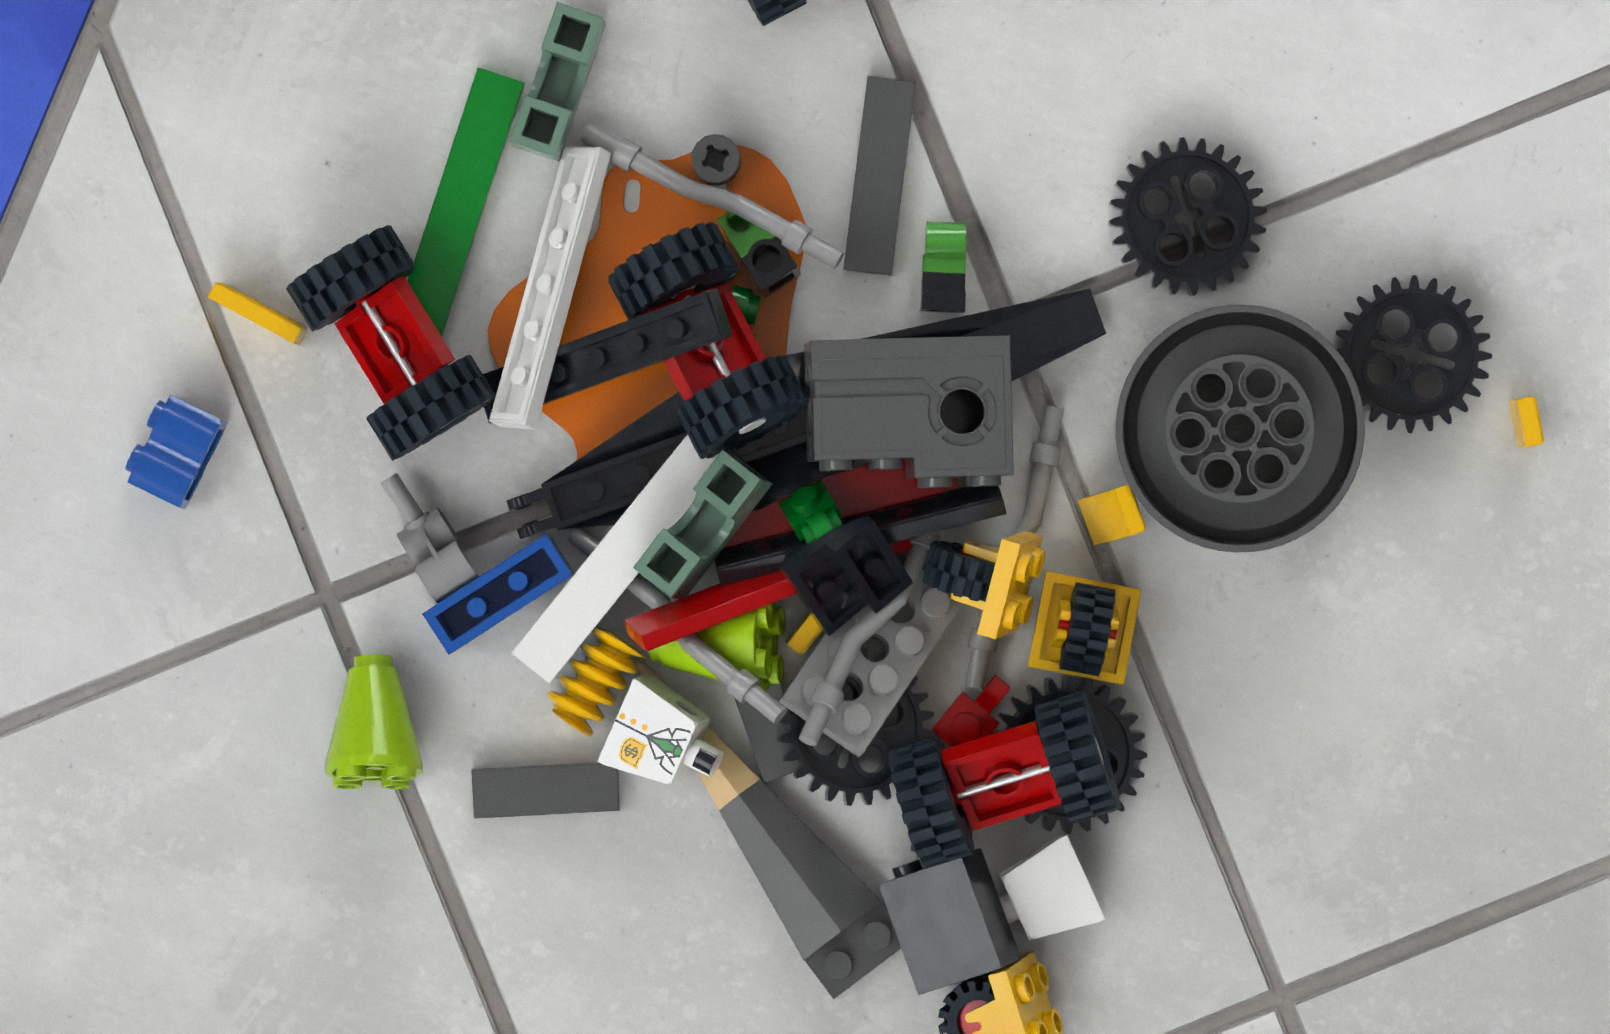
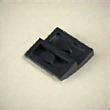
M869 516L853 520L827 532L793 553L778 565L819 628L828 636L833 634L866 605L877 614L914 583L875 522Z

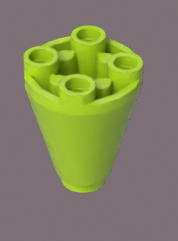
M771 603L696 632V635L738 670L746 669L761 681L759 687L764 691L770 689L772 684L782 683L784 678V660L782 655H778V636L784 635L786 627L785 611L782 606H774ZM677 641L648 651L652 662H661L664 667L722 682L687 654Z
M382 654L354 657V667L348 671L325 761V774L333 778V788L359 789L362 788V781H382V788L398 790L410 788L411 780L423 773V763L398 670L393 667V657Z

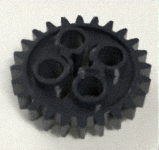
M1184 137L1179 138L1176 152H1171L1169 146L1164 141L1158 144L1159 157L1157 159L1151 153L1144 150L1140 155L1145 167L1141 169L1129 163L1126 170L1132 177V182L1118 180L1115 184L1117 189L1124 193L1125 196L1124 199H1112L1109 201V206L1120 210L1121 216L1109 220L1108 226L1122 228L1123 233L1112 241V245L1121 246L1127 244L1129 251L1120 261L1123 264L1136 259L1139 265L1134 273V277L1137 279L1149 271L1153 274L1150 287L1152 289L1157 288L1165 279L1169 281L1170 295H1175L1181 283H1186L1189 295L1195 296L1198 291V284L1203 281L1210 292L1216 290L1217 284L1215 276L1219 275L1227 283L1233 282L1234 276L1230 267L1234 265L1237 268L1246 270L1249 264L1242 256L1243 252L1258 253L1260 250L1257 244L1251 241L1250 238L1251 235L1266 233V228L1254 223V217L1267 213V208L1253 206L1252 201L1263 193V189H1248L1246 183L1252 178L1254 171H1246L1239 175L1236 168L1241 157L1237 155L1228 162L1222 160L1224 145L1222 144L1212 154L1206 153V142L1203 138L1199 139L1194 150L1188 149ZM1204 173L1212 178L1215 189L1210 198L1201 199L1193 195L1189 183L1194 174ZM1171 176H1177L1180 181L1186 208L1189 211L1197 210L1199 213V218L1193 222V228L1205 253L1203 258H1198L1195 254L1193 240L1187 224H1178L1175 220V216L1182 212V208L1172 188ZM1158 189L1167 195L1169 207L1165 214L1154 215L1146 210L1143 199L1148 190ZM1211 219H1221L1229 225L1231 235L1225 245L1213 244L1206 236V226ZM1175 235L1182 239L1185 245V253L1181 260L1169 261L1162 256L1160 242L1164 236Z
M1412 275L1408 289H1402L1396 277L1392 278L1391 292L1387 294L1377 284L1373 285V293L1376 300L1370 303L1365 298L1358 296L1356 300L1362 309L1360 315L1350 312L1344 313L1345 318L1353 325L1351 331L1336 330V335L1347 341L1345 348L1336 350L1343 358H1346V363L1358 386L1362 405L1364 407L1369 404L1373 407L1369 421L1374 422L1382 413L1388 415V430H1392L1398 419L1405 420L1407 432L1412 433L1416 420L1422 419L1427 430L1433 431V417L1437 415L1448 425L1451 424L1452 419L1449 412L1451 407L1455 406L1465 413L1468 411V407L1462 399L1466 393L1480 397V391L1472 384L1474 378H1489L1487 372L1478 368V362L1491 359L1492 354L1480 351L1478 344L1491 337L1489 333H1475L1473 328L1481 322L1483 316L1467 317L1465 311L1472 302L1469 298L1457 305L1452 301L1456 287L1451 286L1443 295L1437 293L1438 284L1436 278L1429 282L1426 290L1420 289L1417 275ZM1400 310L1408 316L1410 328L1403 337L1391 338L1383 332L1381 322L1383 316L1388 311ZM1440 323L1452 326L1457 335L1456 344L1451 350L1446 352H1438L1433 349L1428 339L1431 329ZM1372 339H1379L1402 347H1408L1412 340L1420 342L1419 350L1421 352L1451 360L1455 366L1452 370H1447L1427 363L1415 362L1413 369L1404 366L1405 358L1372 348L1370 341ZM1380 356L1391 359L1396 367L1395 377L1390 383L1385 385L1373 383L1367 374L1370 361ZM1426 370L1437 372L1443 381L1440 394L1431 399L1419 396L1414 387L1417 375Z
M861 648L863 656L868 660L867 649ZM879 653L873 662L884 660L885 653ZM915 675L896 703L898 718L895 723L889 727L882 725L870 742L871 745L878 748L882 757L880 766L873 772L864 771L858 763V757L850 751L846 766L840 768L838 760L844 750L843 746L836 742L833 752L828 755L819 754L813 746L799 740L806 721L792 711L790 715L784 716L778 723L789 726V733L778 737L777 742L791 743L793 749L782 758L784 762L798 760L801 764L794 772L793 777L798 779L809 774L812 778L807 790L814 792L822 785L826 786L825 800L829 802L836 797L839 791L843 792V801L847 806H852L856 793H860L865 805H872L874 790H877L885 800L890 799L891 790L889 784L892 783V771L889 767L890 750L935 736V732L922 728V721L932 718L934 712L920 711L918 706L929 696L928 693L913 694L910 690L917 682L918 677ZM847 677L845 683L852 689L853 700H856L859 696V686L852 678Z
M1064 675L1061 688L1057 687L1053 679L1046 677L1044 679L1045 692L1040 693L1029 684L1026 686L1029 697L1028 701L1024 703L1016 697L1010 699L1012 705L1017 710L1013 716L1002 712L998 714L999 718L1007 724L1006 730L1036 721V705L1084 691L1095 714L1104 746H1106L1111 758L1110 765L1114 773L1113 777L1117 785L1118 796L1122 793L1136 796L1137 792L1128 782L1130 777L1144 778L1145 773L1133 767L1134 761L1147 758L1146 752L1134 748V743L1145 738V733L1129 729L1138 719V716L1133 712L1120 714L1127 702L1124 698L1119 696L1107 702L1111 692L1110 687L1103 684L1093 694L1092 679L1084 678L1077 689L1074 679L1070 675ZM1001 730L991 731L990 735L1001 732ZM1120 801L1121 808L1119 811L1123 812L1125 808L1123 806V803ZM1062 804L1025 815L1024 820L1029 824H1033L1043 815L1042 827L1049 832L1053 829L1057 820H1060L1062 831L1066 834H1071L1073 824L1069 821ZM1108 814L1097 816L1103 823H1109ZM1091 818L1078 822L1086 832L1091 831Z

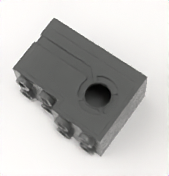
M1010 335L811 340L804 345L805 394L809 400V403L806 405L807 462H819V471L853 470V461L868 460V470L902 468V459H904L905 479H917V488L952 487V478L966 477V487L1001 485V476L1014 475Z

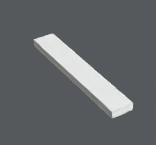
M564 146L489 422L499 427L536 430L611 156V153L602 147Z
M687 434L511 653L546 682L550 683L639 572L633 567L662 529L672 527L688 510L697 494L693 490L694 486L719 454L713 458L707 459L705 457L701 459Z

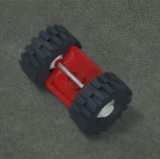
M708 222L705 225L704 223H699L691 229L686 227L680 229L677 234L672 236L668 234L660 238L661 241L653 245L650 243L642 248V252L632 254L625 259L626 263L618 265L614 269L615 272L611 273L608 277V282L628 320L702 292L718 289L733 336L664 361L684 400V406L679 407L677 415L701 459L705 457L707 459L713 458L720 454L722 450L728 452L734 448L737 450L746 446L752 440L756 441L762 438L765 433L774 431L781 427L783 422L793 419L796 416L795 413L801 412L806 407L805 405L809 403L786 356L778 355L775 358L774 356L766 358L727 285L726 281L734 279L736 272H739L740 268L717 224H714V222Z
M386 225L383 228L374 230L369 235L366 234L358 238L351 244H347L341 250L324 258L319 264L313 265L306 270V273L294 279V282L290 283L286 290L312 331L322 329L332 323L335 324L384 404L368 415L366 419L393 461L414 451L419 446L428 443L433 438L464 421L467 417L495 399L496 395L471 355L454 361V356L406 280V277L416 270V265L392 226Z
M1084 691L1036 705V721L947 749H945L940 738L935 736L890 750L889 767L892 771V782L897 792L895 793L898 804H900L901 815L904 824L908 828L911 843L914 844L916 855L920 858L923 867L925 866V869L973 855L975 847L972 831L1062 804L1072 824L1120 810L1118 789L1113 777L1112 766L1108 759L1107 749L1104 746L1095 714Z

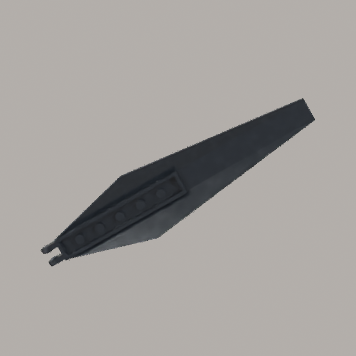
M1088 288L862 339L1010 335L1012 382L1105 335L1106 331L1091 289ZM804 351L785 355L805 392ZM677 392L542 483V488L507 500L509 510L515 509L518 511L531 506L533 502L546 498L552 517L541 521L533 520L522 524V527L517 529L519 538L523 539L554 527L557 530L615 525L687 436V432L677 415L679 407L684 406V400L680 392ZM806 407L801 412L795 413L796 416L790 421L783 422L781 427L765 433L762 438L756 441L752 440L746 446L737 450L736 448L730 450L731 453L736 454L773 483L752 512L758 511L795 492L799 488L805 487L835 472L819 471V462H807Z

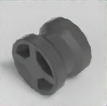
M712 134L703 137L696 143L692 150L691 162L695 174L701 181L708 185L720 186L727 184L735 178L740 167V156L738 148L731 139L724 135Z

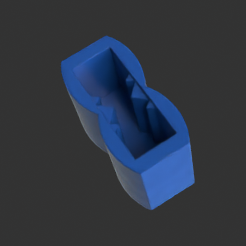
M173 395L169 396L166 403L159 400L147 422V426L152 428L145 446L137 444L127 461L125 470L131 472L128 483L168 503L185 509L221 440L228 422Z

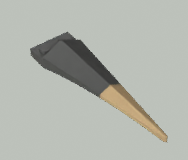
M637 659V667L642 675L649 673L666 684L644 661ZM707 727L702 741L722 750L724 754L717 771L711 778L698 771L697 773L802 959L807 963L831 997L835 999L901 949L886 905Z

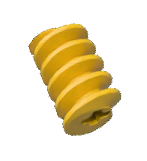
M595 627L592 633L599 644L595 646L582 643L580 646L588 660L586 662L576 659L569 661V664L577 674L576 677L573 678L561 674L558 677V680L566 690L564 694L550 690L546 694L555 706L552 711L569 725L589 737L594 732L586 719L602 722L605 717L597 704L613 706L616 702L608 688L624 690L627 686L619 672L635 674L638 671V667L631 658V655L647 658L642 652L613 632Z

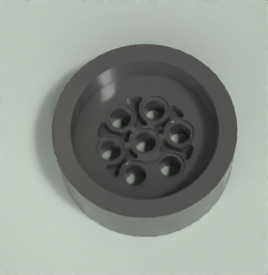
M1226 305L1196 312L1168 327L1143 350L1125 380L1117 407L1116 444L1123 473L1138 501L1155 520L1173 534L1193 544L1217 551L1240 553L1268 550L1287 544L1313 530L1335 510L1348 492L1359 468L1364 447L1365 418L1362 399L1356 381L1343 357L1322 334L1307 323L1292 315L1262 306ZM1255 369L1268 370L1275 378V388L1266 397H1256L1247 389V377ZM1206 374H1216L1225 383V394L1216 402L1203 400L1197 392L1198 381ZM1293 409L1303 416L1304 427L1297 436L1284 437L1276 430L1275 419L1281 411ZM1244 414L1253 421L1255 430L1252 437L1247 441L1236 442L1227 435L1226 423L1233 415ZM1195 419L1203 425L1205 438L1202 443L1194 447H1187L1181 444L1176 432L1179 423L1183 420ZM1265 454L1277 456L1283 464L1282 475L1273 482L1260 480L1254 471L1256 461ZM1222 459L1231 464L1234 470V477L1229 484L1217 487L1208 482L1205 469L1211 461Z

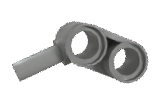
M397 473L381 483L407 523L404 526V530L397 533V537L415 564L414 568L422 583L437 603L479 577L476 568L461 547L458 536L439 508L430 513L428 511L423 513Z

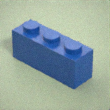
M548 533L431 607L422 615L449 655L573 576L575 572Z

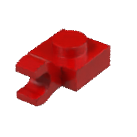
M995 674L974 700L962 691L935 723L932 731L952 747L989 736L991 731H994L1000 724L990 712L1009 692L1010 686Z

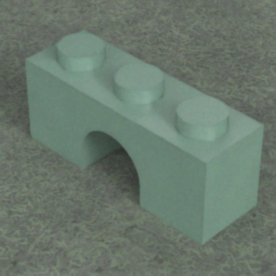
M559 2L556 3L541 47L542 55L533 84L528 95L524 96L509 140L514 147L559 162L606 26L603 17Z
M722 450L694 486L693 490L697 494L685 514L672 527L660 531L633 568L670 598L680 599L688 596L773 483L736 454Z

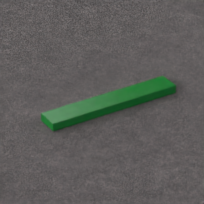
M479 67L477 68L414 260L416 270L409 275L407 281L441 337L525 86L524 82Z

